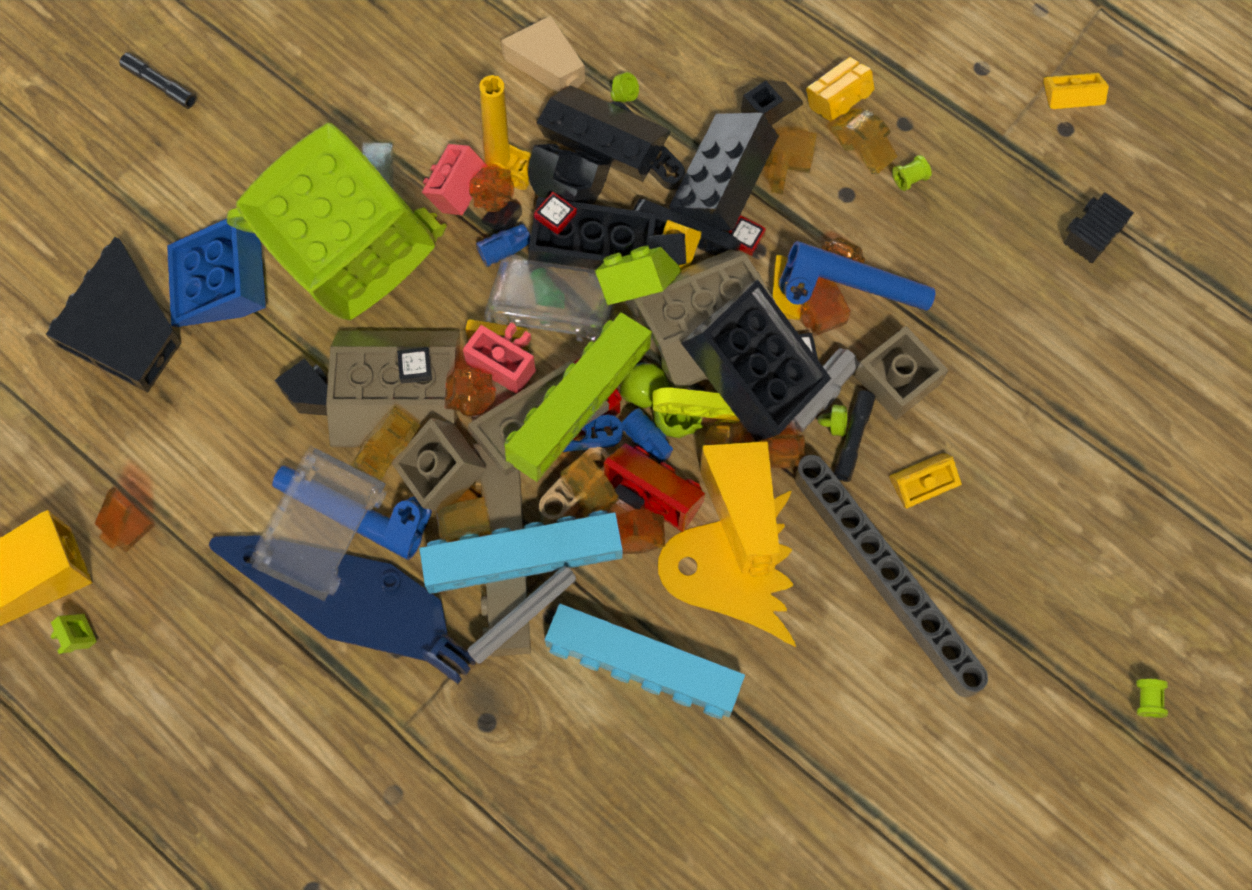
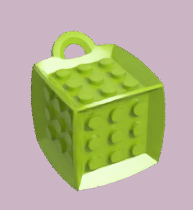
M326 123L281 155L236 201L237 208L231 209L227 213L226 222L228 225L245 232L255 233L273 257L310 293L320 306L330 314L349 321L366 311L398 286L428 256L436 244L433 235L426 225L418 219L404 200L390 187L350 138L332 123Z

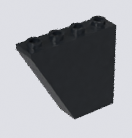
M114 237L111 243L103 248L96 264L86 272L83 282L76 292L69 296L66 306L59 316L52 320L46 336L56 347L147 393L181 345L178 336L132 256L117 237Z

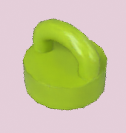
M629 72L615 76L611 89L612 100L622 103L634 101L639 95L637 78Z
M833 405L832 413H825L818 417V424L824 427H831L832 436H844L847 429V407L845 405Z

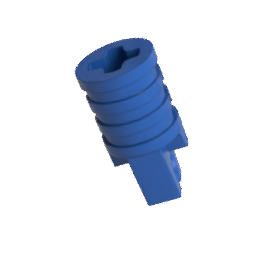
M522 224L493 234L491 237L475 243L483 263L486 267H489L500 260L506 259L508 256L514 255L529 245L531 235Z
M640 408L634 410L622 422L623 431L632 438L638 447L652 455L659 463L664 462L671 456L673 448L666 441L667 437L655 426L653 421H650L649 417Z

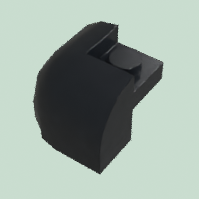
M540 144L533 147L529 161L528 176L531 187L539 197L548 198L554 192L565 201L593 204L604 187L611 163L578 149L572 152L560 150L557 144Z

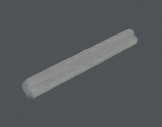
M563 566L470 646L468 653L478 664L482 663L575 582L576 576L573 571L567 566Z

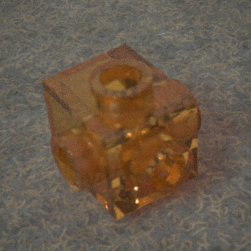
M495 166L483 167L470 180L469 194L470 197H474V207L484 208L487 212H496L506 206L514 195L511 169H499V167Z
M456 368L446 379L445 409L461 411L466 416L482 414L495 400L496 389L495 386H492V374L482 373L477 368H466L464 370Z

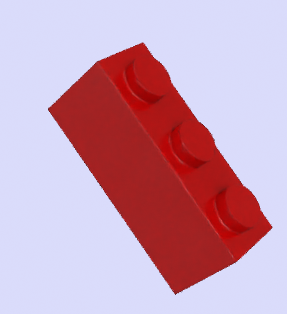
M625 443L612 453L604 462L605 484L613 489H616L618 484L627 487L645 499L646 510L681 532H684L704 503L705 493L702 491V487L691 479L685 481L677 476L676 471L668 464L660 462V464L649 458V454L644 449L638 446L632 448Z

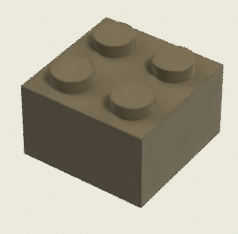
M905 326L860 362L855 377L869 392L876 396V400L897 420L941 385L949 370Z
M431 418L392 461V465L423 508L445 513L487 469L454 424Z

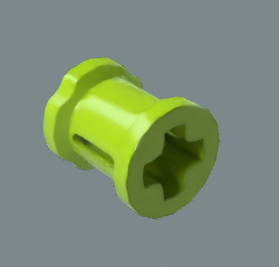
M918 155L912 162L904 166L898 165L894 167L892 174L898 188L902 191H907L911 188L912 184L920 180H929L930 176H932V171L925 157Z
M1159 679L1137 680V687L1140 688V707L1137 709V715L1152 718L1167 717L1168 710L1165 709L1164 690L1168 688V682Z

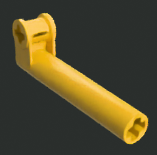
M486 76L481 80L479 89L484 161L489 167L487 172L519 190H526L529 186L528 168L531 153L522 151L509 144L504 82L498 76Z

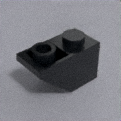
M766 80L743 95L741 113H764L770 124L773 125L802 106L803 101L786 82Z
M304 358L274 380L280 391L298 413L327 416L328 386L324 381L328 378L317 364L312 367Z

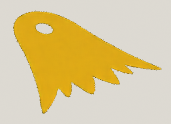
M788 491L774 499L776 517L787 503L792 491ZM720 521L685 530L672 537L665 544L658 558V575L663 586L671 595L687 604L715 611L749 623L796 647L795 641L787 628L773 613V611H787V608L780 600L771 595L773 592L792 587L793 583L777 569L769 571L768 575L761 577L750 576V573H741ZM777 524L778 534L785 527L784 524ZM779 544L780 554L776 565L790 555L792 552L790 547ZM685 557L693 558L697 562L696 572L689 576L682 574L678 568L680 560Z

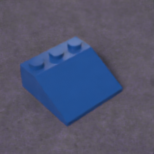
M224 219L167 246L171 326L181 327L241 318L266 308L261 241L255 233L236 229L228 225L227 219Z

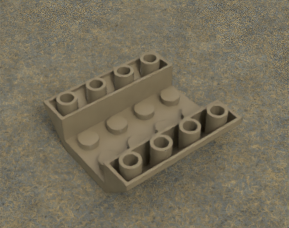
M730 249L682 269L680 274L663 292L625 301L633 317H641L646 328L652 331L651 337L661 353L662 369L673 388L682 389L707 378L681 344L701 323L757 279L772 297L745 253Z
M338 331L330 347L326 402L330 446L405 448L431 418L454 424L457 427L454 407L456 362H459L460 331ZM429 347L433 380L401 384L397 351Z

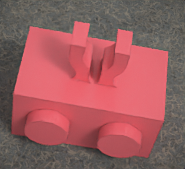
M448 144L438 164L432 165L430 168L433 172L430 178L424 179L423 184L425 187L422 193L442 213L463 216L489 167L470 146Z
M510 322L505 330L504 338L480 325L463 348L466 364L515 394L521 392L536 371L534 356L522 349L530 342L531 334L525 331L521 338L515 339L513 342L512 335L517 331L515 324Z

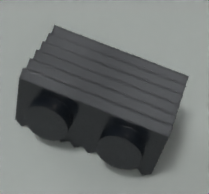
M1106 192L1099 199L1093 197L1083 209V212L1086 214L1082 219L1076 216L1065 230L1069 235L1064 244L1069 246L1070 249H1074L1076 253L1083 256L1089 263H1094L1135 213Z

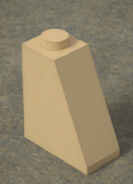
M551 16L501 40L503 58L506 62L559 93L570 85L578 88L585 82V65Z

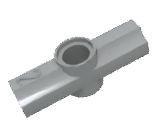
M839 348L823 367L832 379L791 421L789 426L792 429L803 432L822 409L826 410L837 398L842 390L841 387L858 369L860 364L852 352L848 349Z

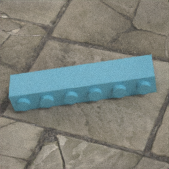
M596 511L590 513L587 518L576 519L573 516L558 519L557 523L544 525L542 522H534L525 525L524 529L511 531L510 528H501L494 530L492 535L479 537L478 534H468L460 537V541L448 543L446 540L431 541L427 543L426 547L419 548L425 587L428 593L431 594L557 571L563 566L574 568L623 559V549L616 514H608L607 511Z
M559 604L545 637L546 647H549V652L557 657L567 659L568 656H572L581 660L580 665L594 671H598L599 667L611 672V677L621 682L629 683L630 679L642 684L641 688L652 694L660 695L661 691L673 696L672 700L687 707H691L692 703L704 708L703 712L717 719H722L723 715L730 717L745 674Z

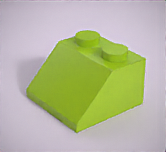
M649 246L634 249L631 251V255L623 257L621 253L610 255L604 258V263L595 270L607 305L663 292L681 272L679 265L661 247L649 249Z

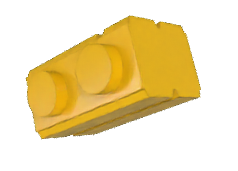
M852 57L847 58L806 88L811 110L819 115L821 114L822 117L830 122L841 114H846L852 106L860 100L868 98L875 90L871 69L862 63L859 64Z

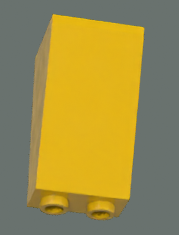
M768 442L703 446L700 474L741 573H750V576L753 577L766 576L769 574V571H774L780 554Z
M49 510L41 512L0 538V626L93 583L72 529Z

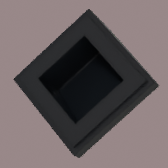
M497 199L481 222L497 232L513 228L522 216L521 205Z
M685 234L654 235L648 237L649 249L661 247L678 265L686 264Z

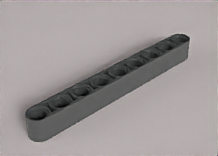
M816 455L803 457L795 473L796 485L948 684L962 697H972L983 690L988 683V673L984 666L824 460ZM813 469L818 477L809 478L804 475L803 470ZM822 494H833L836 497L837 502H826L823 499ZM841 519H852L856 524V528H846L842 524ZM861 544H871L874 546L876 553H865L861 548ZM888 568L892 570L895 574V579H885L881 574V569ZM901 595H911L915 600V606L905 605L901 600ZM921 621H931L935 626V633L926 632L921 626ZM943 646L951 647L956 654L955 660H949L943 655ZM963 673H970L975 677L976 687H969L965 684Z

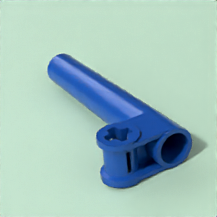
M799 241L793 244L779 280V287L791 303L798 305L810 299L818 277L925 311L929 310L932 306L936 294L935 289Z
M283 465L277 471L272 482V486L275 489L406 560H410L417 552L422 541V535L432 514V510L423 508L416 497L412 496L396 504L391 518L286 465Z

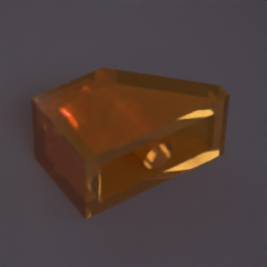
M818 277L812 296L803 304L800 318L806 329L810 328L813 336L816 337L846 325L851 310L836 282Z
M114 487L108 490L94 523L102 531L98 537L112 550L118 546L125 553L154 527Z
M635 509L616 516L623 554H640L665 547L664 515Z

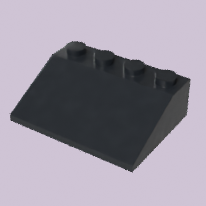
M758 279L707 318L681 342L756 442L779 435L832 379Z

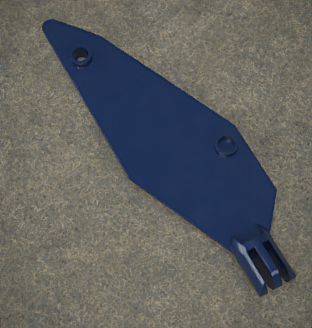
M260 535L218 536L212 538L209 542V547L215 554L327 639L426 661L457 684L462 681L457 672L467 675L470 671V667L465 661L471 665L476 664L469 655L468 650L448 636L441 600L433 594H429L425 588L392 564ZM256 557L253 562L246 563L249 558Z

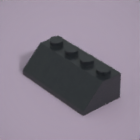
M571 85L549 99L536 122L544 137L574 151L578 149L611 163V168L644 182L671 133L665 127Z

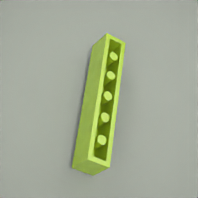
M622 312L614 321L609 320L604 325L601 336L595 343L591 341L585 347L582 358L576 364L572 363L569 365L563 375V380L557 386L553 385L549 388L543 403L538 408L534 407L529 411L524 420V425L518 431L514 430L509 434L504 443L506 462H510L515 468L538 482L650 349L652 331Z

